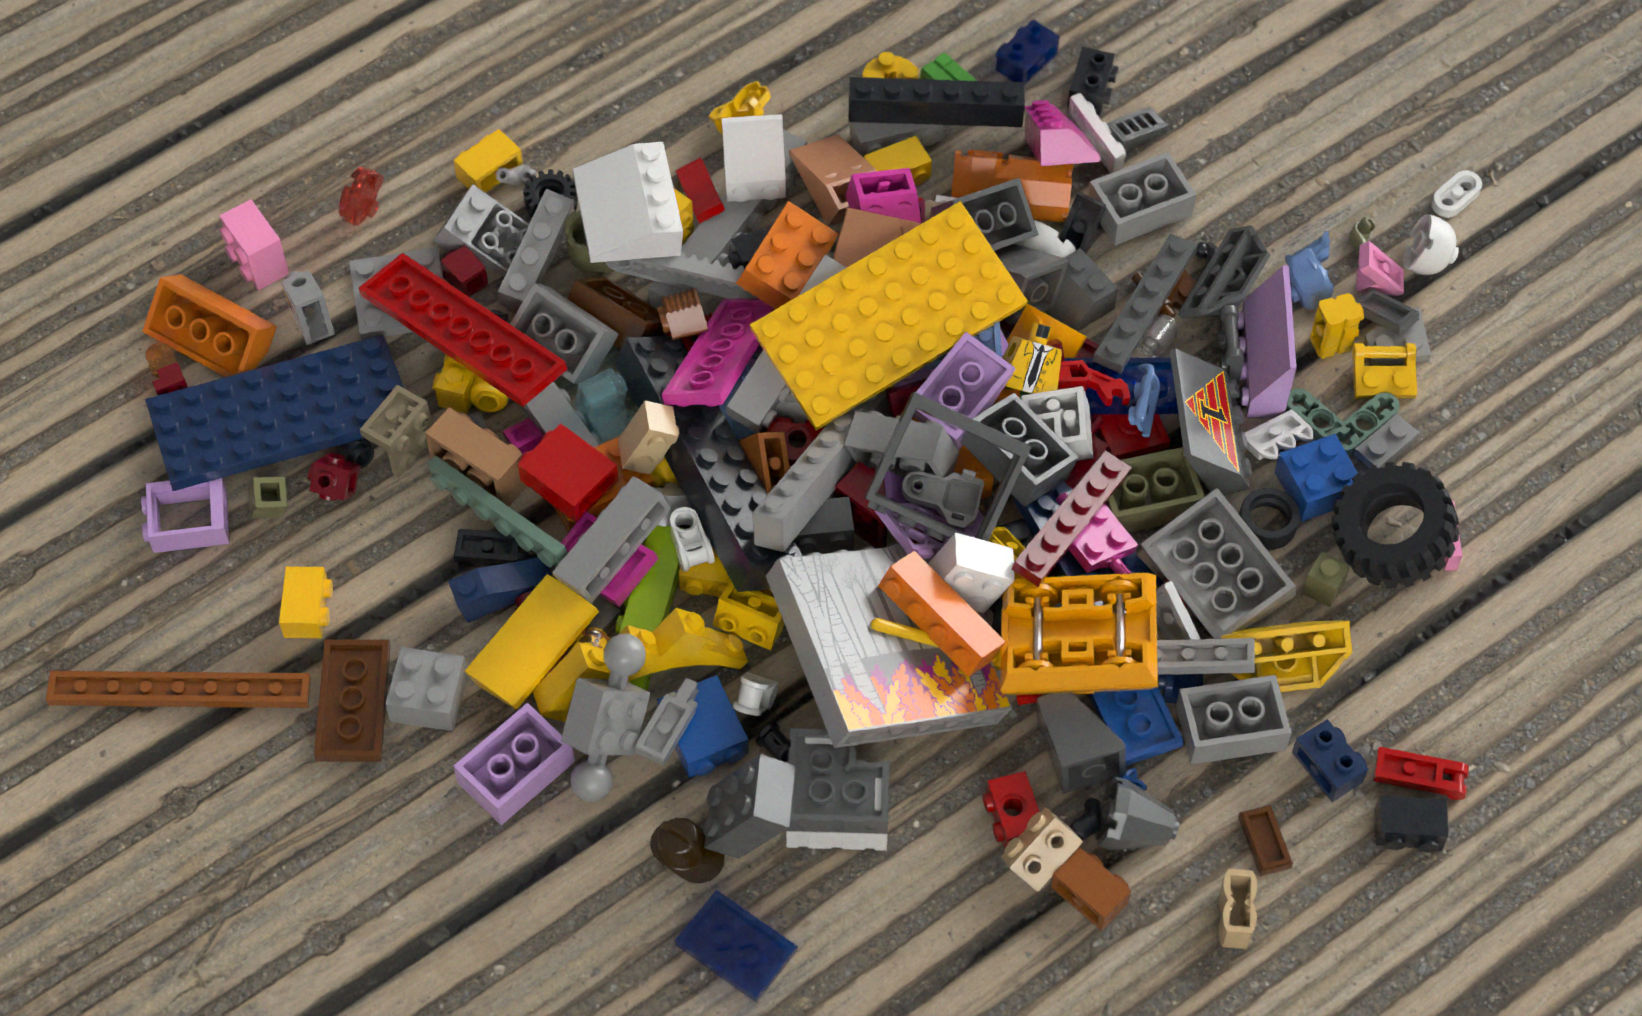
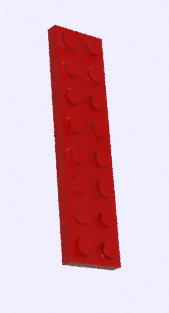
M401 253L358 287L360 295L522 407L568 370L566 361L404 253Z

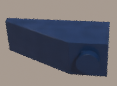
M539 558L477 568L449 580L448 583L458 609L469 623L515 603V599L518 596L533 591L547 574L551 577L553 576L548 566Z

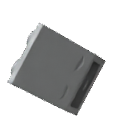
M472 184L461 197L433 241L449 252L465 245L487 270L505 276L529 224Z

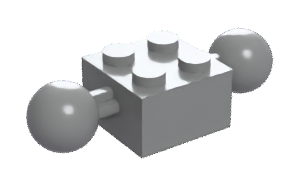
M619 634L612 637L604 648V662L611 671L609 679L577 678L561 742L589 755L588 760L579 763L574 768L570 779L575 795L587 802H596L603 799L612 788V773L605 765L607 756L635 754L634 748L638 742L647 710L650 692L627 682L628 676L637 673L644 665L646 659L643 643L631 634Z

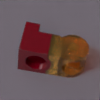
M155 343L149 346L145 356L152 375L159 378L152 381L157 396L188 388L170 346L165 343Z

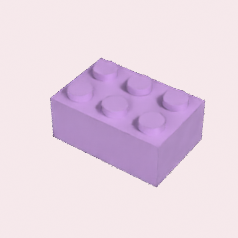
M527 703L453 767L457 783L500 825H503L575 762L573 748L561 742L562 735Z

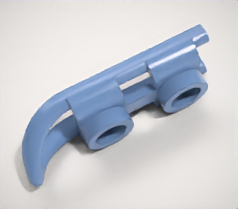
M1141 364L1138 366V369L1145 375L1142 377L1141 382H1136L1134 395L1137 402L1136 406H1131L1129 409V422L1131 425H1137L1138 430L1143 432V437H1149L1159 397L1160 383L1154 373L1153 365Z

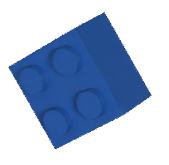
M1336 434L1280 452L1274 471L1284 491L1295 500L1299 508L1301 522L1333 511L1335 500H1342L1340 494L1342 488L1346 484L1351 486L1353 484L1352 478L1358 474Z

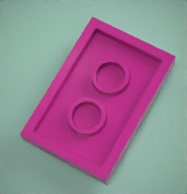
M588 512L580 518L561 541V544L566 547L568 553L576 545L580 536L586 533L598 518ZM641 544L599 595L620 607L659 559L655 552Z

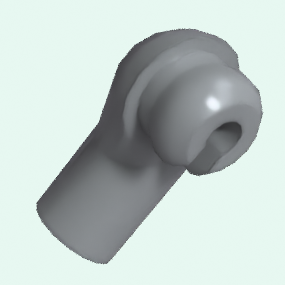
M522 164L512 169H498L496 178L499 182L518 186L523 181L525 183L526 181L530 182V176L533 174L537 176V174L529 165Z

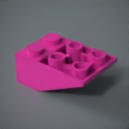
M910 168L851 175L845 194L849 208L921 224L918 195Z

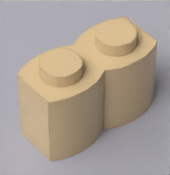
M1229 868L1225 874L1219 893V908L1222 916L1218 925V938L1222 947L1247 949L1257 922L1256 909L1253 904L1257 893V879L1253 870Z

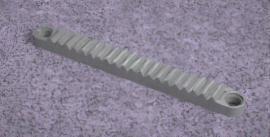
M681 252V256L606 262L610 269L619 273L687 289L694 288L696 291L730 299L757 298L736 284L744 271L743 266H739L735 270L731 263H727L725 267L721 266L719 260L710 264L708 258L704 257L701 261H698L694 254L690 258H686L684 252Z

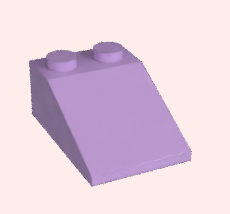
M965 332L916 393L973 419L993 405L1016 369L969 333ZM915 410L913 417L919 422L935 421L940 423L959 451L963 446L961 440L965 433L964 431L922 411Z

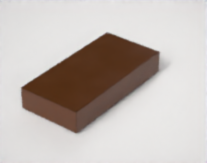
M1271 805L1239 812L1238 819L1259 875L1263 876L1291 869L1293 862Z

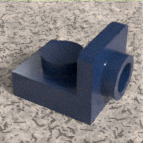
M1204 674L1158 675V688L1163 690L1165 703L1176 704L1180 689L1203 686Z

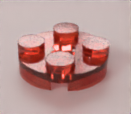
M365 166L357 168L350 177L355 180L351 187L345 185L339 202V215L345 218L343 219L344 222L353 226H359L367 216L374 217L379 206L376 198L378 190L383 184L384 177L382 174Z

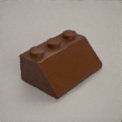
M605 276L575 280L567 299L619 334L614 342V345L618 347V352L621 351L626 338L655 337L665 334L658 309Z

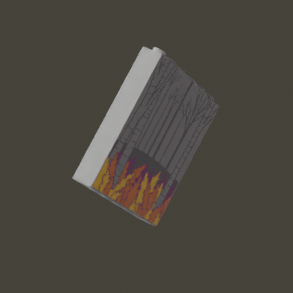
M900 544L877 549L866 547L858 551L842 549L829 554L814 552L800 557L786 555L777 559L775 565L766 575L834 748L995 725L1012 709L1007 695L1000 691L1001 681L993 666V662H990L968 677L940 648L874 631L871 628V621L874 618H880L920 629L878 587L889 567L908 555ZM923 559L927 564L931 561V559Z

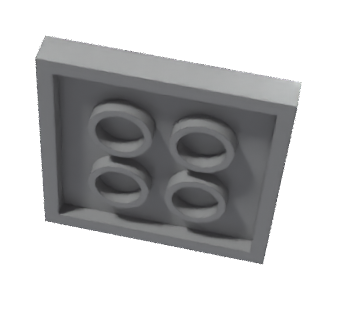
M438 247L402 252L443 279ZM401 253L349 261L361 340L379 335L386 337L413 332L363 298L358 287Z

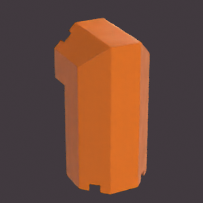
M972 149L968 150L967 156H962V150H956L951 197L960 198L1020 178L1034 220L1066 222L1070 206L1073 164L1041 166L1036 157L1009 154L1008 160L1003 159V153Z

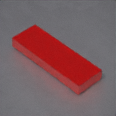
M701 157L675 170L687 198L692 200L693 212L699 224L726 210Z

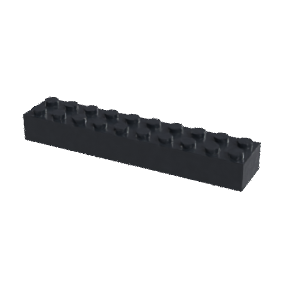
M672 336L626 338L615 361V366L638 409L644 401L664 405L662 393L688 354V350L681 338L672 340ZM667 405L672 406L674 409L679 435L677 441L669 447L664 457L692 509L698 514L701 525L737 592L771 589L766 575L775 565V561L786 555L800 557L802 554L794 540L784 552L754 544L753 512L766 498L768 493L718 405L713 407L707 405H689L685 407Z

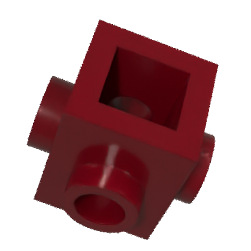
M326 454L314 461L309 468L308 480L311 481L309 491L318 493L319 497L324 500L336 501L339 499L344 501L356 493L360 464L346 461L345 457L339 454Z

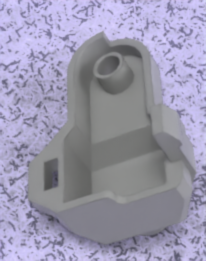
M963 469L962 474L954 472L945 478L921 471H914L904 478L901 490L908 502L936 509L942 519H945L947 525L964 529L975 522L984 482L982 479L975 478V471ZM914 485H920L922 489L917 490L914 488Z

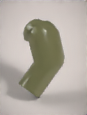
M1363 217L1361 221H1357L1349 234V240L1358 257L1359 245L1367 242L1376 227L1375 221L1370 217Z

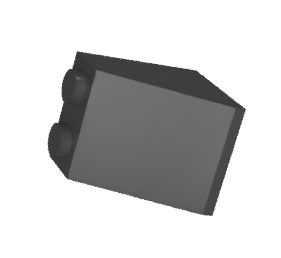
M1017 244L994 251L1027 299V304L1042 312L1054 308L1069 261L1063 257ZM1025 307L1004 320L1010 325L1017 323Z
M1049 693L1037 698L1038 727L1063 794L1126 774V747L1124 742L1073 693Z

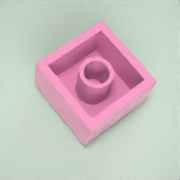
M251 199L219 215L223 227L219 231L227 244L224 247L232 262L237 261L239 263V271L247 283L251 281L259 291L289 274L279 237Z

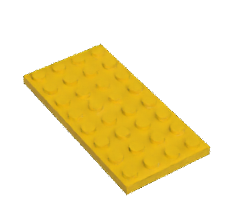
M959 201L750 324V330L817 431L948 353L965 332L974 337L1025 307L1028 301L962 202Z

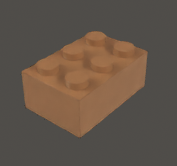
M449 407L425 432L430 459L435 455L507 506H510L527 488V485L520 481L518 470L519 460L523 456L522 452L515 445L510 443L507 445L499 440L490 429H482L476 425L467 414L463 412L458 413Z

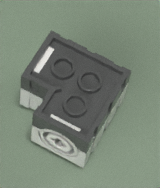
M790 728L788 763L795 765L790 824L789 828L786 829L787 848L803 846L819 849L838 847L854 850H865V848L887 850L889 761L868 762L856 760V745L834 748L827 729Z

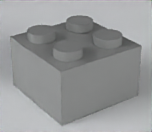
M401 647L385 704L390 722L454 731L468 677L464 672L467 668L465 657Z

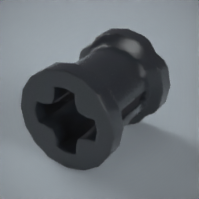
M776 722L767 725L758 734L755 743L759 747H764L774 759L787 763L789 761V740L780 731V726Z

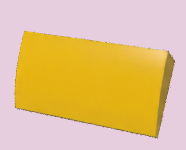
M547 574L464 672L477 686L517 710L599 613V610L572 589Z

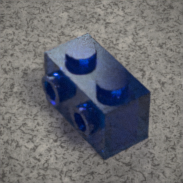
M1032 19L1025 27L1021 26L1008 43H1003L996 52V71L1012 82H1025L1026 85L1058 55L1060 36L1035 19Z

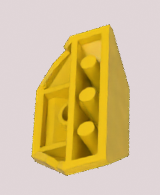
M1348 620L1306 621L1248 628L1221 636V639L1254 638L1255 673L1231 674L1238 680L1276 675L1280 692L1321 688L1344 660H1347L1352 654L1350 624Z

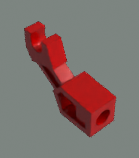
M1083 360L1061 362L1057 390L1083 386L1084 391H1086L1089 387L1097 391L1105 406H1111L1112 396L1120 397L1122 405H1129V388L1121 378L1114 379L1088 368Z

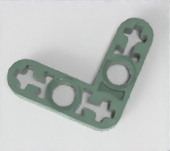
M1296 388L1290 391L1285 412L1292 409L1307 422L1313 430V438L1315 440L1336 434L1339 441L1343 442L1351 434L1348 445L1342 444L1348 457L1354 454L1356 447L1394 415L1398 414L1400 403L1396 396L1391 393H1379L1343 422L1308 391ZM1293 401H1294L1295 403H1299V402L1301 401V402H1303L1304 404H1303V406L1300 405V404L1297 405V406H1294V405H1293ZM1380 406L1390 407V410L1384 409L1382 412L1379 413L1378 417L1376 416ZM1316 418H1323L1328 422L1329 426L1321 429L1316 427L1312 421ZM1359 420L1368 421L1372 425V429L1361 430L1356 426V422Z

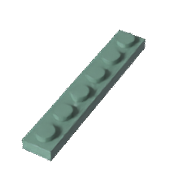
M435 455L427 463L432 474L430 479L439 490H448L462 506L469 505L483 521L488 519L493 522L501 534L514 537L521 548L527 552L530 550L535 552L546 566L557 567L559 561L568 554L563 544Z

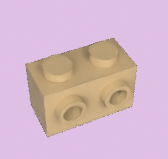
M649 401L643 402L618 439L622 469L651 474L657 464L663 461L665 453L677 441L679 435V428L675 422L672 406Z
M1045 807L1041 813H1036L1029 820L1026 830L1018 838H1014L1008 843L1005 853L1001 857L1011 870L1039 892L1083 841L1069 826Z

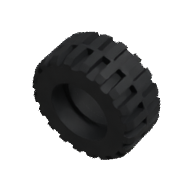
M1392 461L1385 462V467L1378 468L1377 465L1368 467V473L1364 475L1358 473L1352 478L1353 484L1351 486L1346 484L1340 491L1342 500H1335L1333 506L1335 513L1331 517V526L1334 530L1333 536L1346 563L1352 567L1354 573L1360 578L1366 577L1369 583L1377 586L1383 581L1386 588H1396L1397 583H1403L1405 587L1415 585L1414 580L1422 578L1423 582L1432 577L1430 572L1434 569L1440 571L1446 565L1444 558L1452 557L1456 549L1453 542L1459 540L1460 531L1457 526L1459 519L1448 490L1445 489L1443 482L1437 476H1432L1430 470L1422 466L1416 470L1414 463L1402 462V466H1397L1396 462ZM1407 505L1415 507L1424 513L1419 529L1410 538L1402 542L1380 544L1367 537L1368 529L1374 518L1390 507Z

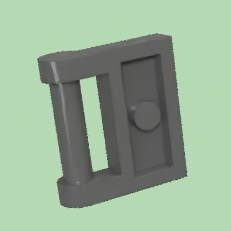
M1226 305L1220 309V317L1223 321L1222 330L1216 333L1217 349H1222L1223 355L1219 358V367L1224 369L1230 379H1235L1239 385L1244 364V355L1239 347L1237 331L1239 314L1236 306Z

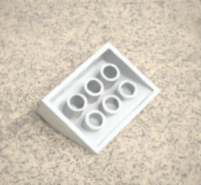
M663 142L632 144L573 169V178L590 263L681 256L683 228Z

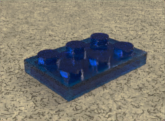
M717 889L675 939L677 947L756 1003L798 951L797 945Z

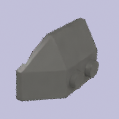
M1252 225L1229 229L1178 312L1180 318L1220 316V309L1222 307L1234 305L1238 308L1271 256Z

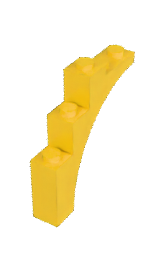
M675 608L653 632L627 625L619 633L631 634L637 637L643 643L646 651L644 665L637 673L628 676L627 682L651 673L677 667L712 665L741 669L749 661L739 637L716 631L710 627H704L705 623L700 615L679 608ZM579 642L535 687L532 692L541 716L566 722L577 678L609 679L611 671L604 662V649Z

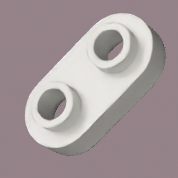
M1460 171L1435 192L1432 200L1434 212L1447 218L1459 214L1479 196L1482 187L1481 178L1471 171Z

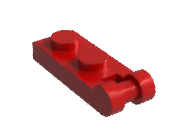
M1379 746L1376 754L1373 781L1442 794L1453 800H1463L1466 798L1467 787L1464 785V779L1468 777L1469 766L1458 761ZM1443 774L1449 775L1451 781L1443 780Z

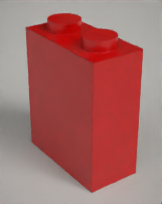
M561 423L553 431L546 432L540 443L532 451L524 453L518 463L520 481L575 522L583 517L619 481L617 464Z

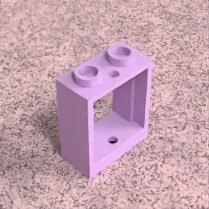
M223 478L177 491H172L170 481L146 483V496L141 497L143 514L147 515V523H142V533L144 541L150 542L154 553L230 544L227 489ZM210 499L211 526L161 532L160 505Z

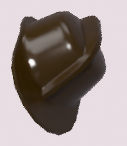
M674 818L663 821L651 836L650 847L653 856L679 877L690 883L711 881L720 874L724 866L725 855L704 848L706 835H704L703 829L692 820Z

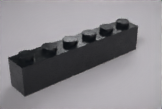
M850 77L848 122L1023 128L1025 82Z

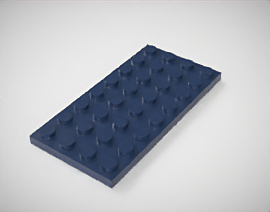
M379 335L147 398L145 401L172 491H177L363 439L360 428L397 385L402 388L404 387L384 335Z

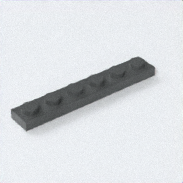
M1170 233L1095 352L1093 362L1121 374L1196 253L1197 244Z

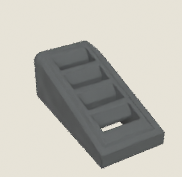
M1151 107L1107 123L1111 135L1116 142H1120L1123 145L1125 152L1132 150L1168 128V125ZM1149 118L1155 125H1151L1146 119ZM1141 122L1146 128L1143 129L1138 123Z

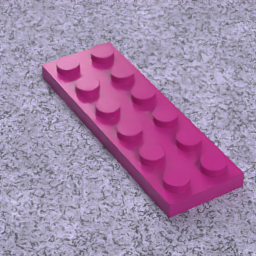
M759 298L723 299L707 323L708 331L701 332L663 391L664 405H678L680 407L689 405H707L710 407L723 405L759 346L758 340L750 330V324L776 309Z

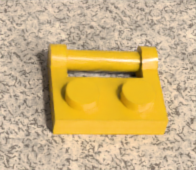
M1353 343L1354 399H1372L1377 394L1384 392L1391 393L1396 398H1416L1418 394L1415 343H1405L1404 346H1364L1363 343ZM1364 358H1404V366H1364Z

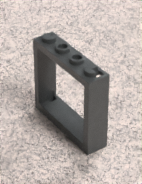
M912 392L863 498L870 501L867 507L882 514H885L887 509L899 514L897 521L912 528L915 527L916 523H919L928 528L927 535L940 541H944L946 536L951 538L954 533L966 535L877 493L917 409L1013 454L975 536L977 539L988 541L1031 450V446L925 396Z

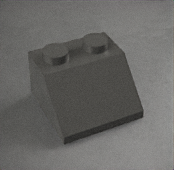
M1081 248L1065 257L1069 262L1054 308L1045 311L1047 315L1076 331H1080L1115 309L1118 292L1116 285Z

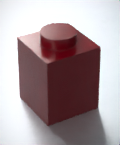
M465 245L449 252L440 260L443 278L468 297L488 285L486 267Z

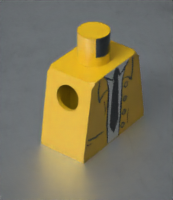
M1033 322L1029 340L1016 336L1011 338L1002 358L1014 366L1016 370L1005 387L1032 394L1058 389L1062 351L1047 345L1051 327Z

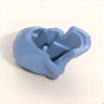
M1324 231L1323 236L1295 252L1294 255L1288 254L1285 256V261L1289 266L1291 299L1294 303L1299 301L1305 309H1317L1319 301L1331 298L1333 294V283L1330 282L1327 276V270L1323 269L1321 262L1329 258V231Z

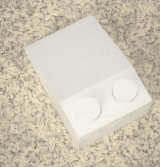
M782 114L722 118L727 202L786 198Z

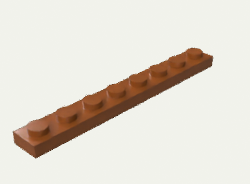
M50 671L46 702L48 706L308 708L311 676L310 673Z

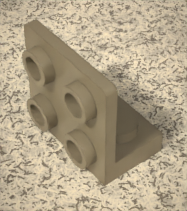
M397 385L360 428L362 437L387 451L392 473L398 478L404 471L410 470L420 452L424 448H428L425 432L433 425L428 402Z

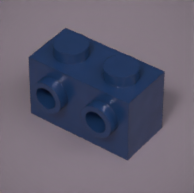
M1328 719L1296 738L1292 754L1331 802H1334L1364 782L1368 772L1364 757L1359 752H1354L1347 743L1341 729L1334 727Z

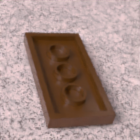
M328 639L324 641L314 748L316 762H381L391 648L389 639Z

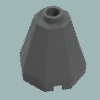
M1119 777L1112 779L1104 793V796L1110 798L1106 804L1101 803V826L1099 831L1095 833L1098 847L1108 850L1166 846L1170 839L1174 840L1179 830V820H1175L1176 815L1172 809L1129 780Z

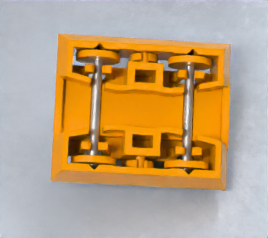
M1131 573L1046 577L1039 587L1025 578L1015 579L1003 593L1001 637L1006 642L1001 648V693L1009 695L1049 693L1094 694V692L1150 690L1158 687L1156 575ZM1103 601L1107 605L1096 606L1095 602ZM1057 603H1062V607L1053 608Z

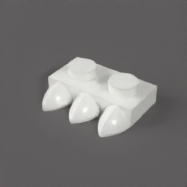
M1291 409L1245 432V436L1248 442V450L1258 460L1263 458L1275 460L1278 457L1279 450L1295 448L1296 442L1299 440L1311 442L1313 440V430L1307 422Z

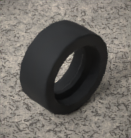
M1261 488L1252 491L1244 498L1239 512V516L1267 550H1276L1286 546L1293 539L1300 520L1299 508L1295 500L1286 492L1276 488ZM1259 507H1272L1285 515L1287 524L1284 529L1266 531L1258 528L1252 522L1250 514L1253 509Z

